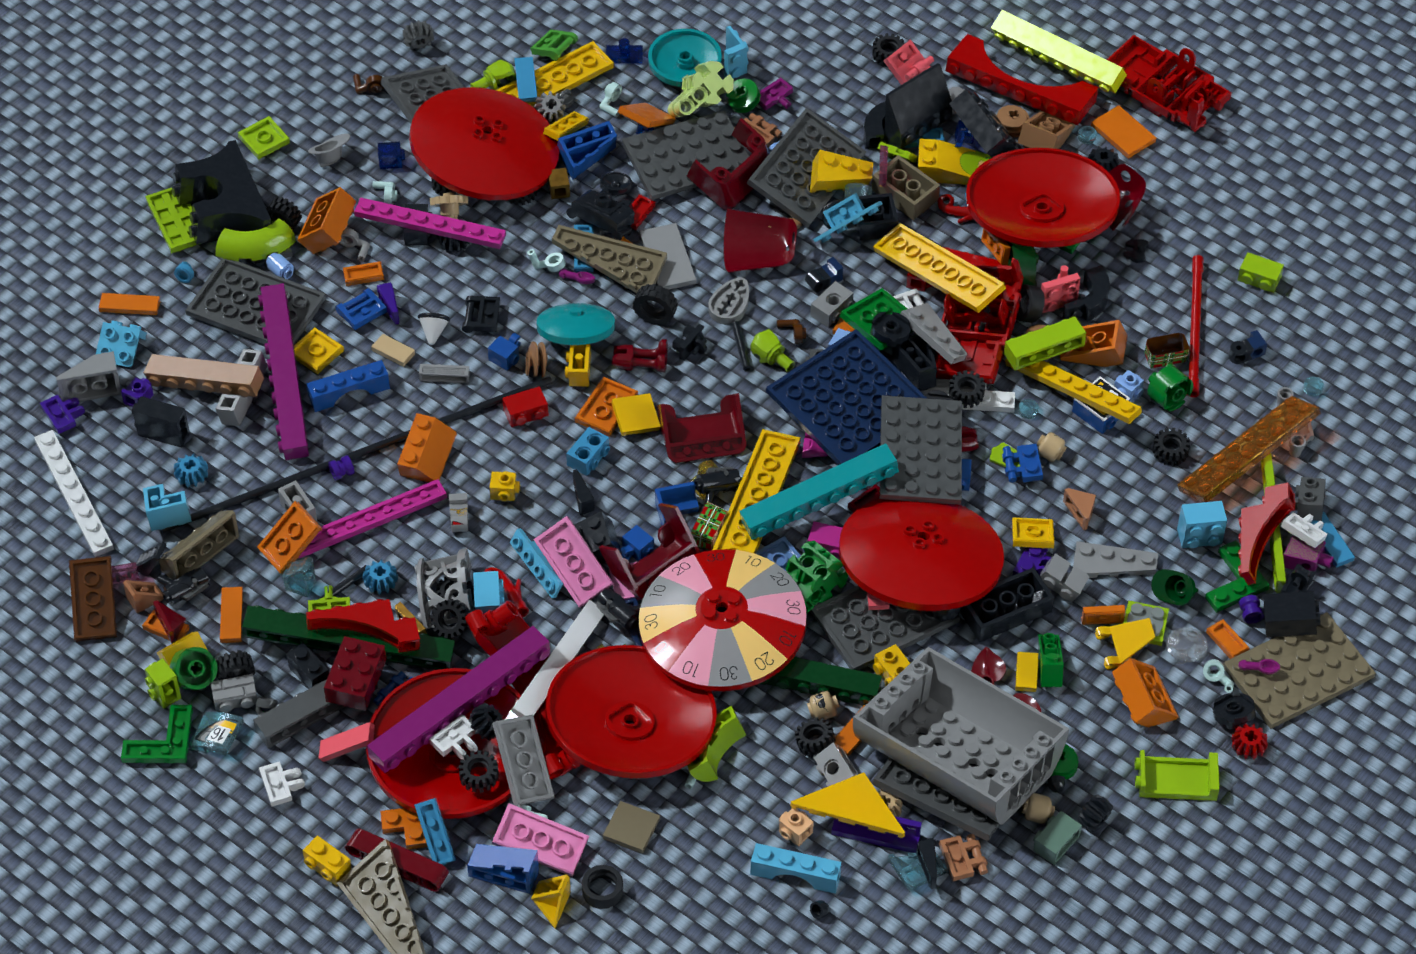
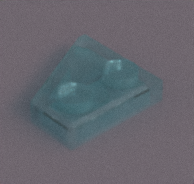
M908 853V856L895 857V854L888 855L889 863L909 892L928 883L916 853ZM936 853L938 878L947 873V867Z

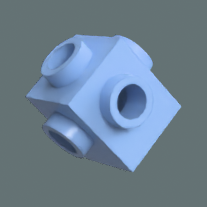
M1129 370L1123 375H1119L1115 380V387L1127 395L1132 403L1139 399L1144 392V380Z

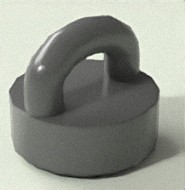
M565 89L559 93L558 99L564 98L563 105H566V108L571 107L574 103L571 90Z
M258 697L256 713L258 715L266 713L261 710V707L275 708L278 703L277 699Z

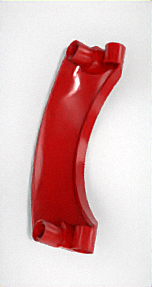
M506 601L495 610H488L484 614L482 610H474L465 617L477 643L489 656H492L530 628L515 605L510 601ZM548 657L537 662L528 672L522 673L511 683L521 696ZM545 699L535 713L534 718L550 779H555L565 775L571 769H577L582 764L569 756L553 738L546 720Z

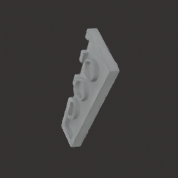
M928 303L901 311L900 314L909 320V327L951 365L965 360L967 353Z

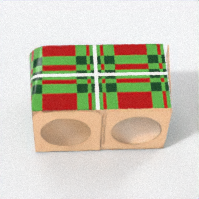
M708 501L699 515L691 534L698 547L711 551L728 511Z

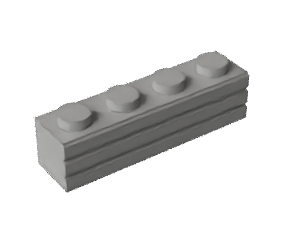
M420 364V381L469 383V366Z

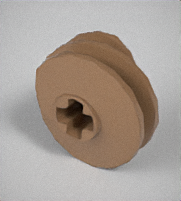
M1015 105L1004 106L997 113L999 118L997 121L1007 128V133L1012 137H1019L1023 123L1030 119L1024 109Z
M534 341L530 343L525 360L526 376L529 375L530 368L533 366V376L536 377L538 367L541 366V377L544 378L548 356L543 342H540L538 345Z

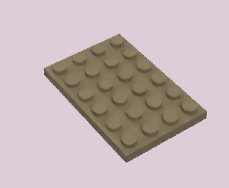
M1327 612L1320 615L1321 626H1317V635L1275 637L1223 663L1225 671L1241 692L1249 695L1254 700L1255 710L1270 729L1375 678V671ZM1263 659H1272L1280 664V670L1270 675L1263 674L1258 670L1243 671L1238 667V663L1241 660L1260 662Z

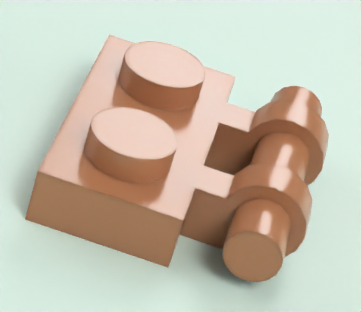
M751 113L749 119H744L765 139L767 148L774 142L775 136L780 138L782 135V131L773 123L769 124L760 115L757 116Z
M974 834L966 836L968 842H963L961 836L939 841V846L952 881L973 877V868L978 869L980 875L988 873L986 867L988 863L986 858L982 856L980 842L976 840ZM967 852H972L974 858L969 859Z

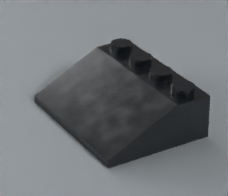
M939 63L886 94L884 140L899 149L911 144L930 130L935 129L952 118V107L949 104L952 99Z

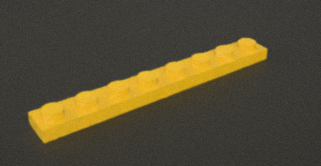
M1005 359L1006 366L1013 369L1009 361ZM1040 361L1017 370L1128 424L1142 413L1141 406L1045 361Z

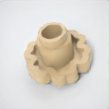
M443 193V196L430 198V206L440 207L441 216L458 219L459 206L468 204V196L454 195V193Z

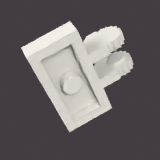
M1293 512L1283 520L1281 525L1290 534L1295 535L1314 548L1320 545L1327 536V533L1321 530L1324 526L1322 521L1317 522L1315 525L1311 524L1313 520L1311 514L1302 518Z
M463 714L429 739L430 744L443 757L453 750L460 759L464 760L466 752L459 746L463 742L471 752L474 751L475 753L478 751L477 745L470 738L476 731L470 728L471 723Z
M280 761L259 767L271 807L292 801L290 791H297L305 786L304 780L299 778L302 774L300 768L283 771Z

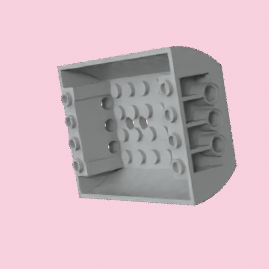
M927 647L853 717V731L859 740L1001 825L1052 775L1063 752L1069 733L1068 727L930 647ZM917 733H924L926 735L919 736ZM935 743H941V744H943V745L936 746V745H934V744H935ZM969 764H976L978 766L971 767ZM992 774L994 776L990 778L987 775Z

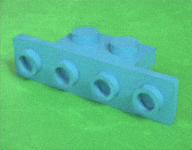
M857 193L825 210L823 214L831 229L814 238V242L821 240L824 243L832 238L830 234L834 232L839 234L848 229L846 225L851 222L855 225L864 220L862 218L863 215L868 213L870 216L878 212V207L882 205V202L879 201L865 209Z
M521 528L517 529L510 544L549 596L556 598L563 586V582L557 576L535 541H531Z

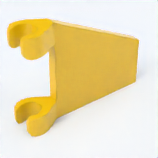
M1150 618L1096 628L1095 636L1097 640H1102L1109 636L1112 637L1117 656H1108L1104 659L1105 669L1110 670L1120 666L1155 638Z

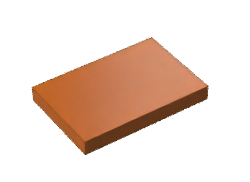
M646 102L623 105L618 110L619 114L647 128L671 125L676 120L675 117Z
M1119 105L1091 122V127L1128 159L1156 142V137Z
M603 376L576 415L575 422L587 428L591 427L610 437L618 426L611 403L612 399L638 395V391Z
M294 501L257 548L279 573L285 574L320 532L322 527L299 502Z

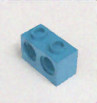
M588 427L566 453L567 466L574 470L577 469L580 473L587 476L591 470L597 468L601 458L606 457L609 453V437Z

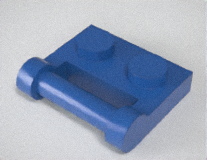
M370 288L363 290L362 294L348 302L335 306L337 313L354 330L387 313V307Z

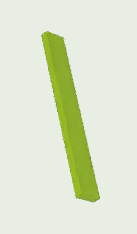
M1271 449L1263 450L1260 461L1264 496L1265 487L1275 485ZM1279 524L1269 538L1276 593H1281V589L1286 583Z

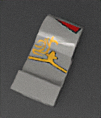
M467 493L449 494L451 531L468 532Z

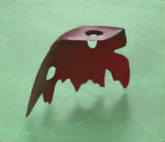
M1120 164L1109 172L1116 181L1120 192L1119 211L1115 220L1110 225L1112 231L1123 220L1122 226L1127 224L1143 198L1146 189L1144 178L1126 164ZM1122 171H1127L1130 174L1131 179L1129 182L1122 179ZM1125 191H1129L1130 194L1125 195ZM1129 200H1133L1132 204L1126 208L1125 204Z

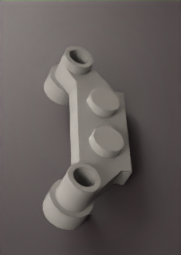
M1282 387L1277 393V407L1280 410L1286 411L1291 430L1289 454L1292 457H1299L1308 442L1314 440V432L1306 404L1302 405L1293 399L1294 393L1290 388Z

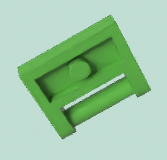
M550 29L530 48L532 55L547 56L557 61L571 44L573 45L578 41V36L573 32Z

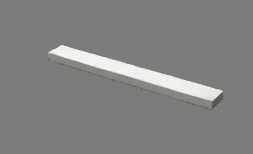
M589 600L512 708L511 712L518 717L534 716L547 698L548 689L556 674L575 658L603 618L604 614L597 608L594 602Z

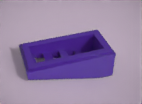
M391 282L377 285L378 298L387 307V312L394 324H399V313L393 285Z

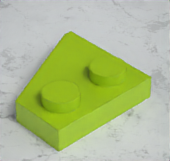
M880 142L878 149L883 151L882 155L892 158L893 155H899L909 163L916 164L918 156L909 151H904Z

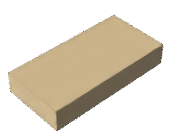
M382 334L371 346L373 352L403 367L415 355L414 349L385 334Z

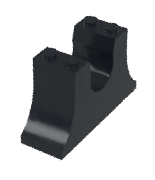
M236 140L228 141L221 151L205 159L175 164V172L172 174L174 181L172 194L173 197L177 198L179 204H193L192 212L190 213L191 226H189L190 237L194 238L196 245L218 241L224 228L234 231H255L271 225V218Z

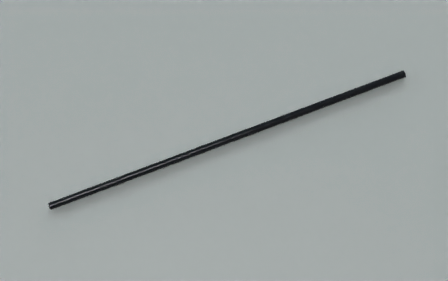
M548 376L438 420L444 424L451 423L503 403V397L539 386L542 388L552 384V379ZM410 430L343 456L348 455L352 461L406 440ZM343 456L337 457L332 460L340 461L341 457ZM330 461L191 513L192 522L277 490L295 480L300 481L329 470L328 462ZM183 525L167 527L165 529H162V532L165 533L167 531L173 530Z

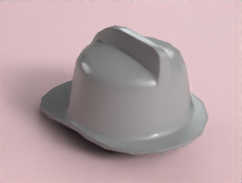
M349 134L334 136L322 144L310 148L308 152L315 155L320 167L332 165L340 159L342 145L347 143L351 136Z

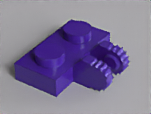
M57 394L40 402L41 409L58 434L75 427L76 422L74 419L85 414L84 407L79 405L80 401L76 397L62 402Z
M1026 547L1013 570V576L1033 567L1040 576L1046 563L1051 558L1046 556L1048 548Z

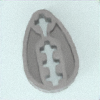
M737 277L726 282L714 292L708 303L709 315L714 321L720 324H732V322L740 321L743 318L749 303L748 281L745 278Z

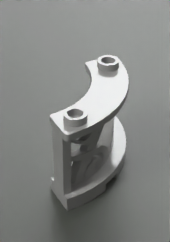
M467 548L460 549L456 555L425 561L424 558H420L418 564L415 565L420 607L418 620L426 630L434 628V625L431 626L430 624L432 622L430 612L436 607L435 605L442 601L457 599L460 600L459 603L465 604V609H469L468 614L474 611L471 589H467V582L470 581L472 569ZM443 574L447 579L457 581L447 589L445 599L431 590L433 583ZM455 592L459 593L457 597H453L452 594ZM446 611L444 614L445 624L457 623V616L450 618V611Z

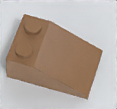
M1040 111L1023 123L1017 143L1022 144L1024 148L1060 149L1076 125Z

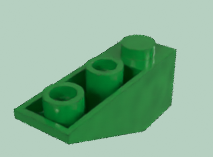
M1053 633L1038 634L1041 687H1062L1064 664L1059 635Z

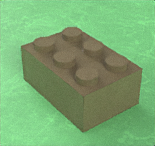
M899 155L873 174L872 191L876 194L892 193L895 207L912 220L916 219L938 201L940 184Z

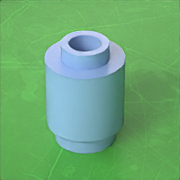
M272 253L267 258V267L276 276L289 279L293 275L294 266L281 254Z

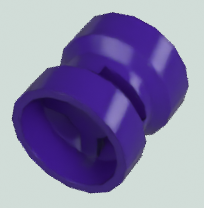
M348 455L341 457L340 461L332 460L328 462L330 472L335 481L342 479V476L345 474L348 476L355 474L352 461Z
M1256 595L1245 596L1239 601L1245 623L1254 624L1264 618L1263 610L1260 608L1259 597Z

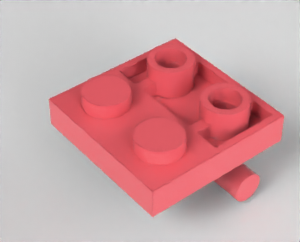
M909 40L883 61L902 85L930 68L934 58L928 56L925 59L912 40Z
M1063 265L1057 279L1042 283L1041 289L1045 298L1043 313L1055 311L1056 309L1063 308L1064 304L1078 300L1081 280L1078 273L1068 275V267Z

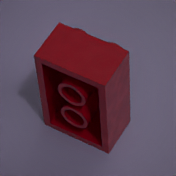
M344 636L324 686L326 702L367 711L387 660L385 645Z

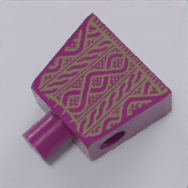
M1293 535L1283 555L1284 568L1294 570L1296 565L1300 564L1306 570L1315 572L1318 564L1330 568L1334 557L1324 553L1325 541L1314 548Z

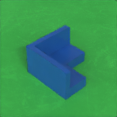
M694 482L655 489V505L661 525H664L666 520L658 506L660 503L678 506L682 515L699 512Z

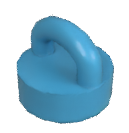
M184 261L176 267L174 275L180 282L189 283L194 277V271L191 265Z

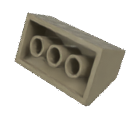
M226 510L211 516L205 524L196 528L187 538L179 541L169 552H165L159 559L161 571L171 580L178 579L184 573L204 565L239 537L235 512L233 510Z

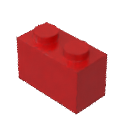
M540 386L502 398L503 410L511 427L520 426L549 416L548 403Z

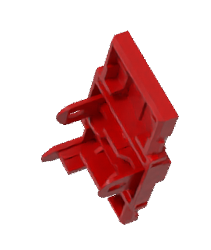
M1132 35L1106 59L1123 67L1127 76L1120 85L1125 88L1126 94L1132 91L1131 97L1140 101L1142 107L1158 117L1163 115L1168 118L1172 114L1171 121L1182 122L1194 132L1206 124V117L1202 114L1208 108L1213 107L1220 111L1224 104L1231 99L1232 92L1215 83V78L1195 66L1196 56L1188 48L1181 49L1178 56L1168 49L1161 51L1139 37ZM1186 55L1189 56V62L1185 59ZM1175 65H1177V66L1165 77V80H1164V79H1157L1158 77L1163 78ZM1174 93L1178 94L1179 97L1174 99Z
M1012 258L1011 266H997L1001 282L1005 284L1006 289L987 305L991 310L989 314L983 312L986 307L977 313L952 298L950 294L946 295L942 322L945 326L947 324L948 330L965 350L967 356L965 360L951 365L936 351V378L950 380L954 374L957 376V372L963 374L967 370V374H970V371H974V375L978 373L980 378L983 377L984 382L987 384L995 383L999 362H1001L1005 348V341L1011 338L1020 306L1019 301L1022 299L1021 294L1018 292L1021 291L1024 277L1017 259ZM981 323H986L985 332H979Z

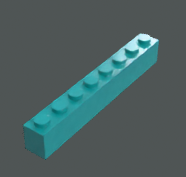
M885 443L740 510L742 524L752 540L763 537L767 533L780 529L790 522L801 519L805 515L819 511L831 503H836L846 496L853 495L859 490L894 476L899 472L897 460Z

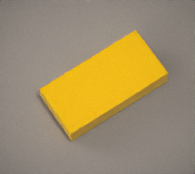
M1017 652L1015 691L1036 692L1039 653Z

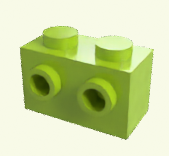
M163 658L145 668V682L149 687L147 692L153 701L157 700L164 709L181 699L177 676Z

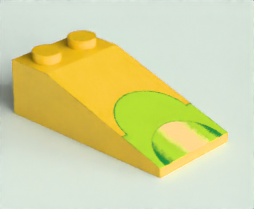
M919 139L918 169L937 183L967 185L972 173L981 164L992 158L986 153L945 141Z

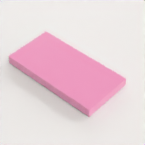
M568 516L534 539L579 608L614 584Z
M508 803L492 844L503 847L538 850V863L573 877L589 836Z

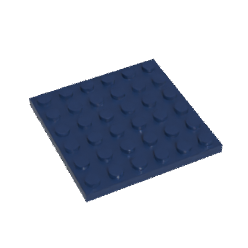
M857 329L766 387V393L838 465L880 446L882 395L928 399Z

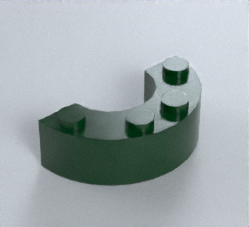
M1006 241L1011 247L1008 266H1011L1012 258L1017 259L1024 277L1022 285L1037 286L1035 279L1039 255L1035 253V247Z

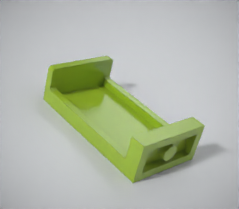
M1140 750L1139 757H1135L1134 768L1138 770V776H1135V789H1139V797L1217 801L1219 794L1218 753L1209 752L1208 759L1145 756V750Z

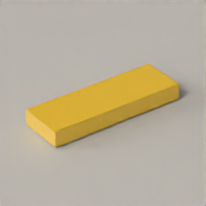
M573 111L545 127L543 134L558 141V138L572 134L588 125L589 118Z

